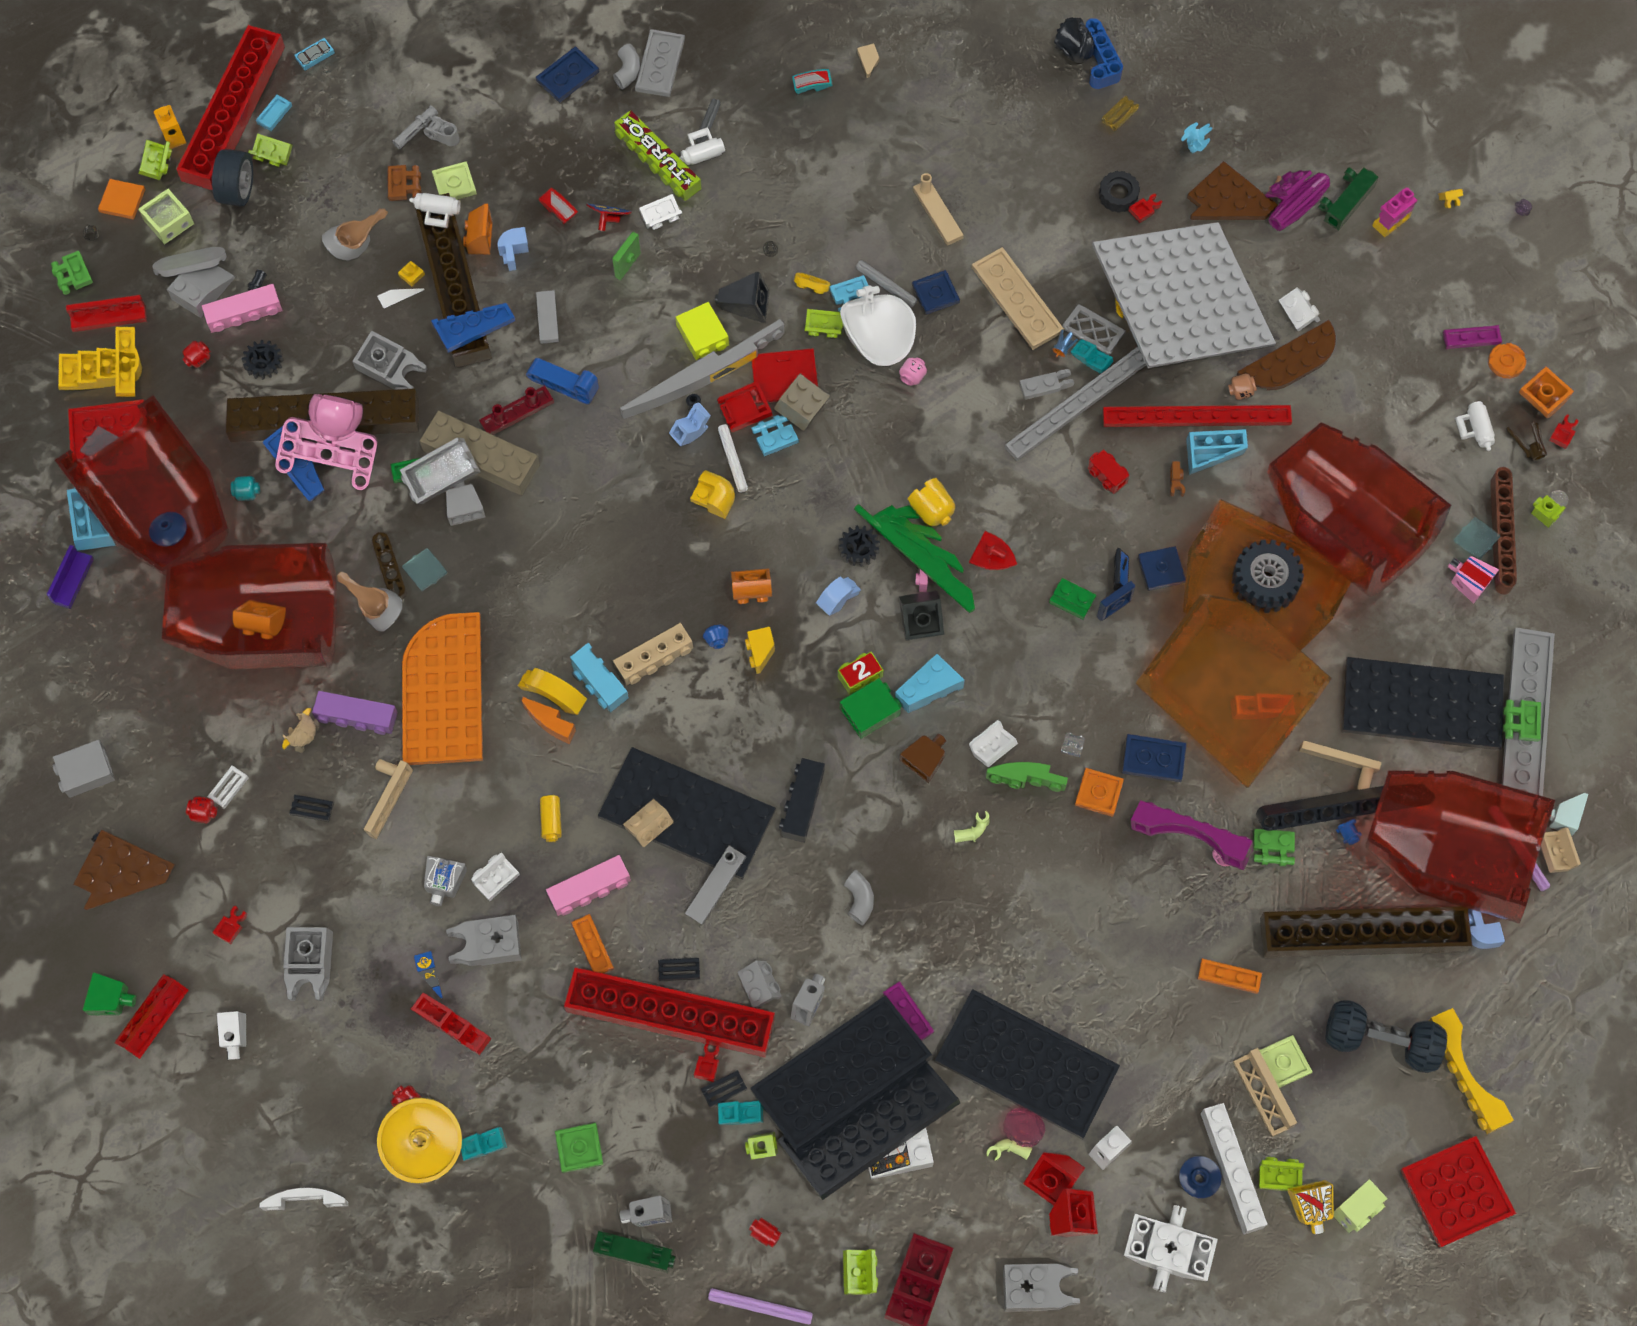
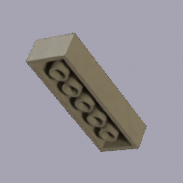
M437 411L420 439L422 450L429 454L457 437L464 438L481 471L475 475L521 496L540 466L538 455L440 411ZM450 452L442 456L444 461L457 466Z

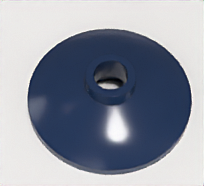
M176 512L163 513L157 516L151 523L149 528L150 538L159 546L168 547L175 545L186 534V520Z
M1195 1156L1188 1159L1182 1165L1179 1180L1183 1190L1188 1195L1198 1199H1205L1218 1191L1222 1176L1219 1167L1213 1160L1204 1156ZM1197 1175L1202 1176V1182L1196 1181Z

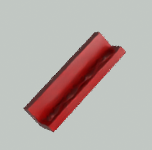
M141 295L66 305V311L70 316L73 332L147 322L146 305Z
M163 974L114 1043L140 1059L189 990L175 979Z

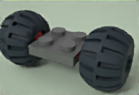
M1349 1000L1336 1002L1332 1006L1325 1033L1326 1042L1332 1048L1341 1052L1357 1050L1365 1034L1368 1037L1406 1046V1063L1412 1069L1423 1073L1434 1072L1440 1068L1447 1046L1446 1030L1433 1021L1416 1022L1408 1036L1403 1031V1028L1391 1026L1390 1029L1378 1021L1371 1020L1370 1023H1367L1366 1010L1360 1004Z

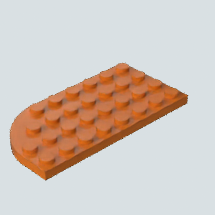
M480 612L447 614L438 617L418 630L406 647L402 661L403 761L409 765L483 761Z

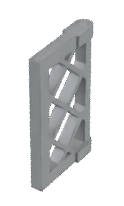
M1080 304L1076 306L1062 325L1065 331L1072 332L1077 338L1096 345L1098 350L1107 355L1112 353L1126 330ZM1082 313L1087 318L1078 319V314ZM1092 320L1103 325V327L1094 328ZM1089 321L1091 329L1081 330L1080 322ZM1077 323L1079 331L1073 329L1070 325ZM1108 329L1114 331L1117 335L1110 337ZM1105 330L1107 338L1097 339L1096 331ZM1093 332L1095 340L1087 337L1084 333ZM1100 342H1109L1108 347L1100 344Z

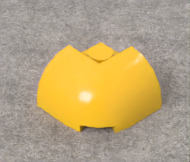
M705 470L700 475L698 485L690 500L707 508L708 512L726 519L734 503L735 492L727 479Z

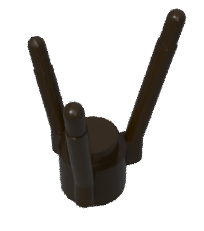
M1531 422L1536 442L1529 445V450L1510 427H1507L1506 430L1522 448L1527 458L1532 457L1533 461L1547 456L1538 423Z

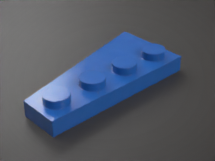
M507 303L483 308L482 311H469L460 316L451 315L447 316V319L431 320L432 325L449 353L514 322L515 317Z
M295 422L287 424L290 431L298 429ZM283 426L262 442L275 459L277 458ZM284 441L283 445L287 450L294 448L292 441ZM295 458L294 466L287 474L307 500L311 502L325 491L324 486L312 461ZM287 459L280 460V466L282 468H289L290 462Z

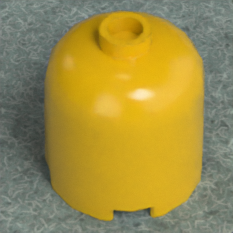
M937 478L926 481L924 483L926 487L920 491L915 489L908 497V501L924 523L932 527L940 524L945 526L952 520L950 517L954 514L955 503L942 483Z

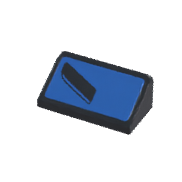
M1121 548L1116 549L1114 556V591L1127 584L1129 578V556Z

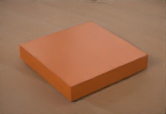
M109 179L98 210L100 213L134 220L146 189L142 185Z
M1085 768L1075 806L1113 817L1124 779Z

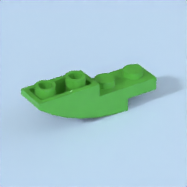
M1014 762L988 768L986 779H989L990 782L994 784H1008L1009 787L1014 789H1024L1025 783L1030 782L1033 786L1041 787L1042 785L1049 787L1052 791L1060 792L1065 791L1068 780L1067 777L1049 773L1051 765L1032 762Z

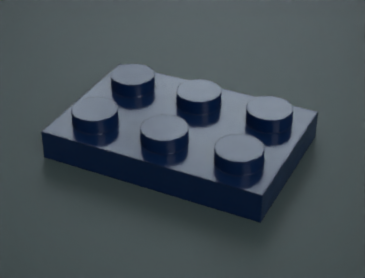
M575 46L537 75L536 81L560 103L600 71L599 67Z
M1127 734L1122 774L1182 782L1186 743Z

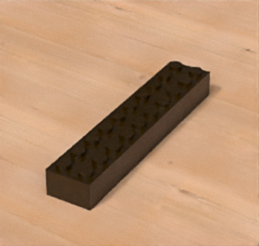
M446 193L442 194V196L450 197V194ZM416 209L443 319H447V316L464 315L466 314L465 312L480 311L455 214L449 217L448 227L444 228L425 225L426 212ZM431 213L430 218L444 220L445 215ZM486 335L452 351L456 368L492 359Z
M416 389L319 393L322 396L339 397L351 400L354 404L360 403L362 405V419L355 431L371 435L419 432V398ZM314 394L227 398L226 433L230 442L263 441L281 428L290 417L310 421L309 404Z
M1467 906L1263 912L1260 917L1264 958L1467 952L1472 947Z

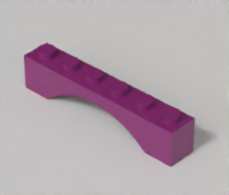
M1140 800L1131 818L1132 830L1149 836L1162 833H1180L1198 838L1211 846L1220 855L1225 864L1241 870L1245 869L1253 852V841L1246 836H1238L1226 829H1218L1207 822L1196 821L1188 815L1183 816L1171 809L1158 807L1152 802Z

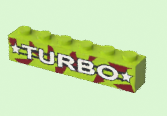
M631 110L614 122L616 136L620 140L623 139L627 147L631 151L634 150L638 154L639 159L643 163L646 162L654 174H658L662 182L673 189L677 197H681L686 201L702 189L701 179Z

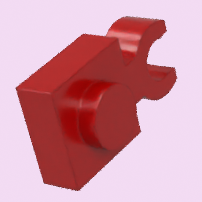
M1152 194L1148 201L1142 198L1131 205L1128 211L1141 223L1152 216L1155 211L1154 209H1159L1163 201L1154 202L1156 194Z
M1568 414L1564 417L1562 424L1558 423L1549 441L1564 449L1568 447L1576 432L1572 429L1577 426L1579 421L1576 419L1574 423H1569Z
M237 906L231 909L230 918L223 916L213 931L215 936L230 945L242 929L239 922L247 918L245 911L240 916H236L239 910Z
M706 1043L704 1046L705 1057H698L694 1078L714 1082L719 1066V1060L715 1058L719 1056L720 1050L719 1046H716L714 1052H709V1044Z

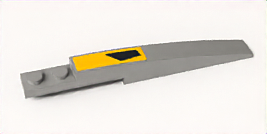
M780 319L719 356L715 351L711 352L620 407L622 418L625 419L671 402L748 364L758 356V349L765 348L769 342L778 340L783 336L784 323Z

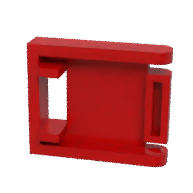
M758 381L717 399L718 404H722L719 406L728 426H730L731 432H736L773 416ZM757 394L760 395L763 405L758 406V408L753 400V396Z

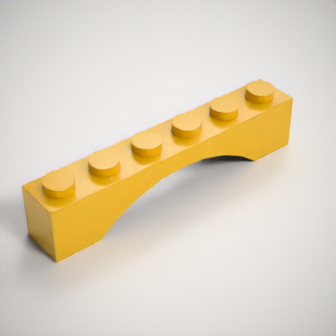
M1451 1008L1431 1017L1428 1021L1439 1024L1447 1032V1046L1444 1056L1448 1061V1069L1452 1074H1455L1460 1091L1465 1093L1468 1098L1469 1108L1471 1111H1475L1479 1127L1483 1131L1485 1130L1488 1135L1512 1123L1514 1119L1504 1101L1485 1091L1468 1070L1461 1048L1463 1025L1455 1010Z

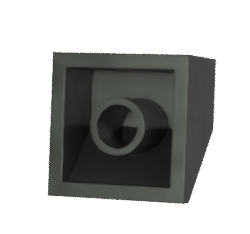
M938 591L899 596L906 640L944 635L941 598Z

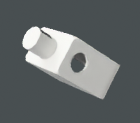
M238 1011L217 1013L219 1046L227 1048V1060L240 1059L239 1047H246V1014Z
M1115 1126L1094 1146L1088 1155L1104 1170L1132 1144V1141L1118 1126Z

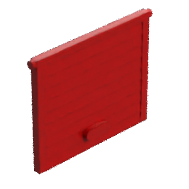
M814 348L762 353L752 359L754 382L758 381L768 403L778 402L799 374L818 387ZM755 395L756 400L754 402L756 404L763 403L760 395Z

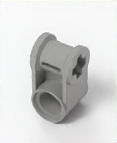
M433 116L430 125L423 130L424 134L430 139L450 147L457 145L460 141L456 126L438 116Z

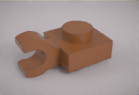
M1172 461L1170 467V495L1174 496L1175 490H1180L1181 497H1183L1185 487L1180 483V480H1183L1184 472L1183 469H1180V462Z

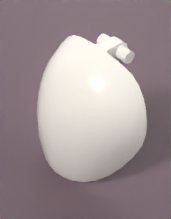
M864 286L863 289L856 290L857 297L861 298L848 301L841 307L840 314L845 332L860 354L871 363L879 366H889L900 362L910 352L914 343L916 331L914 313L902 299L888 294L873 296V294L880 292L879 286Z

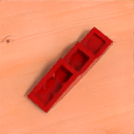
M425 993L421 994L411 1008L420 1017L479 1056L492 1039L489 1035L477 1029L470 1022Z

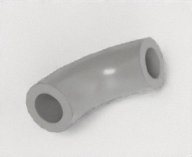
M626 44L618 51V57L622 60L623 66L618 72L613 74L616 84L622 90L636 79L640 70V58L632 44Z
M855 870L844 884L854 896V904L849 910L848 915L858 924L864 925L873 910L874 894L870 883L860 872Z

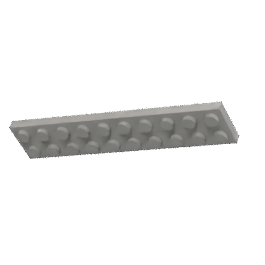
M1522 628L1514 629L1508 700L1514 701V707H1519L1521 700L1541 702V739L1539 742L1519 740V732H1513V739H1505L1500 808L1507 814L1538 819L1542 814L1554 633ZM1514 715L1513 723L1519 724V716Z

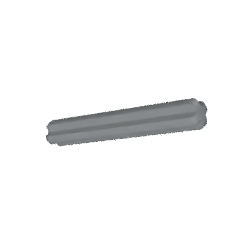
M863 260L857 263L856 269L892 295L902 299L909 307H914L917 303L916 297Z

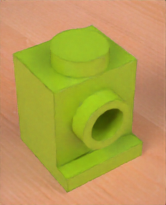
M1546 495L1544 498L1539 497L1534 502L1533 506L1535 508L1531 514L1549 528L1562 515L1565 507H1561Z
M775 1132L750 1136L748 1142H745L746 1152L751 1155V1160L776 1156L778 1153ZM760 1141L764 1142L765 1148H760L758 1143Z

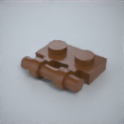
M406 165L388 166L389 201L407 200V194L410 193L412 198H415L418 193L421 194V186L419 185L421 172H419V166H412V171H407ZM411 179L412 185H407V180Z

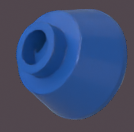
M724 625L711 626L705 630L703 638L710 647L721 649L728 642L729 629Z

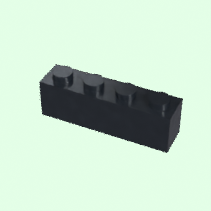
M802 758L801 763L796 764L794 775H797L796 781L791 782L789 793L792 794L790 801L786 800L784 812H787L786 817L781 819L779 825L783 838L805 843L825 772V763Z

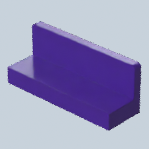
M73 545L69 546L47 592V596L53 604L71 609L94 560L91 555L78 552Z

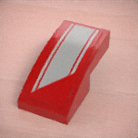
M552 187L538 199L564 225L578 213L574 206Z

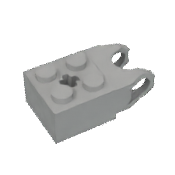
M373 331L370 332L352 361L357 371L394 390L413 389L414 387L404 379L405 375L410 371L425 373L427 371V366L420 362L413 353Z
M516 915L466 921L456 927L446 929L448 937L466 940V946L462 951L449 956L450 964L484 966L522 960ZM501 938L499 943H496L495 939Z
M325 927L286 928L283 968L285 969L284 981L288 1000L295 1001L301 986L311 982L315 992V999L323 1001L325 991L330 982L333 931Z
M1060 1264L1004 1265L1005 1312L1060 1310L1067 1306L1079 1305L1080 1298L1066 1296L1059 1287L1060 1280L1071 1275H1077L1078 1268H1068ZM1024 1283L1031 1286L1028 1293L1025 1292V1289L1021 1288Z

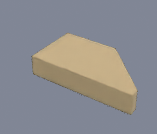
M874 44L857 48V53L867 78L870 77L871 72L879 62V56Z

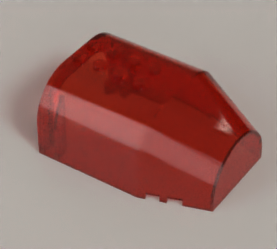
M153 395L137 405L141 418L130 431L87 458L77 459L70 449L55 459V462L116 546L161 574L171 576L192 567L212 553L225 540L229 529L210 470ZM176 512L186 520L187 531L181 541L172 546L163 547L155 544L149 535L151 523L157 516L163 513Z
M1322 422L1272 461L1268 467V477L1295 537L1369 597L1383 591L1421 558L1441 532L1452 506L1378 446L1371 444L1369 447L1360 443L1359 438L1355 437L1353 440L1343 435V431Z
M326 543L227 545L221 547L220 551L213 553L205 552L204 556L195 559L190 557L167 565L162 639L166 644L228 669L330 667L332 665L336 638L337 582L333 558ZM249 600L286 608L282 628L271 639L262 638L261 633L255 632L253 635L243 634V629H238L233 624V610Z
M1388 771L1365 848L1418 894L1520 924L1530 895L1531 888L1529 886L1536 860L1552 815L1555 800L1457 771H1446V773H1434V771H1428L1427 773Z

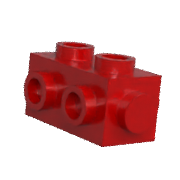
M1104 449L1100 453H1094L1089 459V473L1094 478L1097 477L1107 491L1110 490L1115 494L1128 483L1130 475L1127 469L1120 466L1114 456L1107 453Z

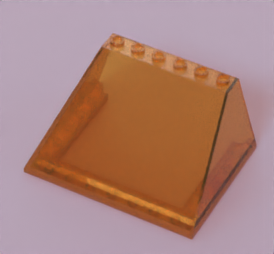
M1220 499L1188 551L1183 612L1192 618L1205 622L1211 627L1222 630L1227 635L1239 638L1242 642L1251 644L1263 652H1268L1279 660L1290 662L1333 620L1360 564ZM1265 539L1266 544H1269L1271 540H1276L1275 545L1280 546L1281 542L1286 544V550L1292 548L1294 550L1293 556L1299 555L1301 559L1299 564H1303L1304 568L1302 571L1304 573L1302 584L1293 602H1290L1286 608L1281 606L1280 611L1274 612V609L1271 608L1269 613H1264V608H1260L1259 612L1254 611L1255 606L1250 605L1249 608L1244 605L1246 600L1239 601L1237 598L1239 592L1234 593V584L1231 581L1233 569L1245 547L1249 548L1251 543L1255 541L1259 545L1260 540ZM1264 572L1265 575H1267V576H1272L1271 573H1269V572Z
M1201 594L1136 684L1246 788H1249L1317 701L1332 678L1248 602Z

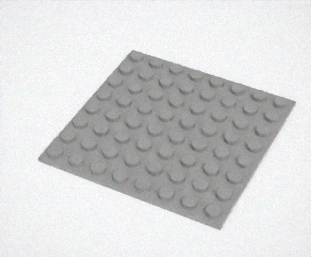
M1219 222L1092 243L1148 368L1274 346L1276 344Z

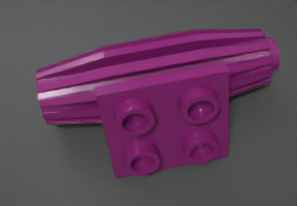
M1311 170L1289 171L1282 176V180L1273 184L1270 187V191L1265 194L1267 198L1278 197L1282 200L1269 217L1268 221L1272 228L1282 231L1307 213L1330 187L1329 176L1318 172L1305 180L1312 174Z

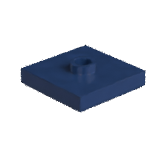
M946 270L912 281L913 289L926 315L960 303L959 296Z
M1176 546L1138 555L1148 591L1186 582Z
M1130 581L1103 599L1099 605L1097 618L1103 621L1130 603L1135 590V584Z

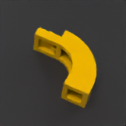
M534 668L533 671L527 670L518 684V687L522 690L540 694L554 702L564 712L578 715L587 700L583 694L564 680L538 668Z

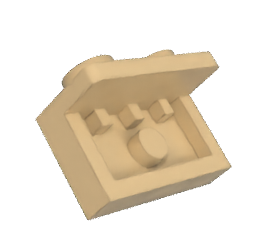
M653 799L623 825L626 830L637 838L640 845L645 847L673 823V820L667 810Z
M1568 827L1554 832H1542L1537 835L1550 873L1566 872L1580 865V860Z

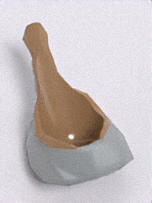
M379 209L374 215H370L362 221L353 220L331 227L322 234V242L326 249L338 259L348 261L358 258L369 245V232L378 221L386 217L388 212L386 209Z
M338 573V582L347 586L348 590L357 598L358 605L368 623L377 631L384 632L391 627L402 610V599L395 592L388 589L365 587L351 580L347 573Z

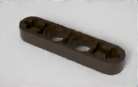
M378 532L373 536L372 544L388 590L395 592L393 584H397L400 593L398 596L403 600L407 594L390 539L386 533ZM379 539H383L385 549L381 548ZM386 554L392 556L389 562L381 561L382 557ZM395 571L397 576L389 579L387 578V573Z

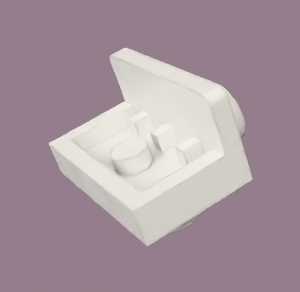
M673 194L639 208L647 229L652 227L653 230L662 227V223L669 220L672 223L680 219L679 216L682 214Z
M1295 288L1279 299V302L1296 329L1300 331L1314 320L1319 322L1318 315L1320 313L1315 305L1311 306L1309 303L1311 298L1305 290L1301 291L1299 288Z
M997 720L979 736L975 737L969 743L973 756L985 766L990 767L1018 743L1016 738L1004 730L1002 723Z
M500 853L491 857L483 869H478L473 874L471 880L474 886L491 901L520 874L505 858L504 854Z

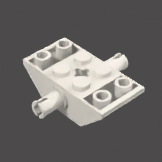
M1173 1205L1170 1223L1134 1214L1124 1256L1143 1266L1157 1270L1153 1289L1156 1291L1160 1287V1292H1166L1170 1274L1182 1278L1208 1281L1218 1239L1184 1229L1182 1224L1187 1211L1184 1207L1179 1212L1180 1206ZM1168 1244L1174 1249L1171 1253H1168V1249L1165 1248Z

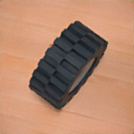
M1266 539L1260 540L1259 545L1255 541L1251 543L1249 548L1245 547L1237 559L1231 579L1232 584H1234L1233 591L1234 593L1239 592L1237 596L1239 601L1246 600L1244 604L1246 607L1249 608L1250 605L1255 606L1254 611L1259 612L1260 608H1264V613H1269L1271 608L1274 609V612L1280 611L1281 606L1286 608L1290 602H1293L1304 577L1302 571L1304 568L1303 564H1299L1301 559L1299 555L1293 556L1294 550L1292 548L1286 550V544L1283 542L1278 546L1275 545L1276 540H1271L1269 544H1266ZM1264 572H1269L1272 576H1267Z

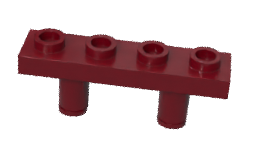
M545 385L537 390L533 387H528L525 390V396L504 407L499 404L494 405L492 413L479 419V422L485 432L495 435L554 404V399Z

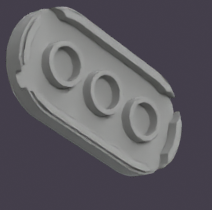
M209 247L162 258L156 261L152 268L155 275L161 274V276L170 277L217 266L220 264V260L223 262L226 260L227 255L222 247Z

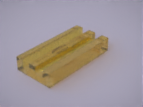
M1125 95L1102 117V122L1116 131L1139 109V105L1133 104L1134 101H1129ZM1129 107L1131 108L1118 122H1116L1115 124H1112V123H1113L1116 119H1118Z

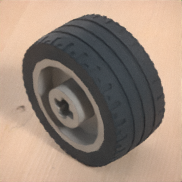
M222 149L218 152L213 166L212 191L214 199L221 204L244 206L249 200L253 185L252 157L248 152Z

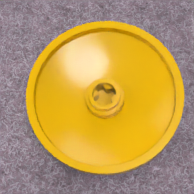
M411 1098L394 1106L382 1120L377 1135V1149L384 1166L397 1178L411 1183L430 1182L446 1174L457 1161L462 1146V1132L456 1116L447 1106L430 1098Z

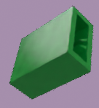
M880 678L840 701V710L860 739L900 716L902 706L896 697H892L888 684L886 682L883 683Z

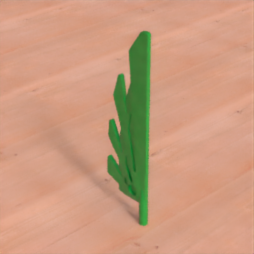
M861 505L855 506L854 510L967 612L971 613L975 610L972 590L955 578L948 567L949 565L960 573L964 572L957 557L933 545L926 538L942 540V537L934 528L912 524L907 519L920 518L911 506L908 505L896 509L891 505L874 516L868 513Z

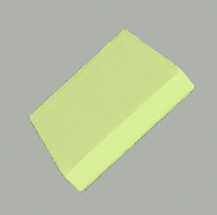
M467 161L432 171L439 195L449 193L450 197H454L457 200L477 194Z
M1293 1035L1259 1050L1279 1088L1312 1073Z

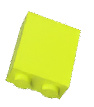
M709 302L675 317L676 326L695 360L703 358L713 351H722L729 346V337Z

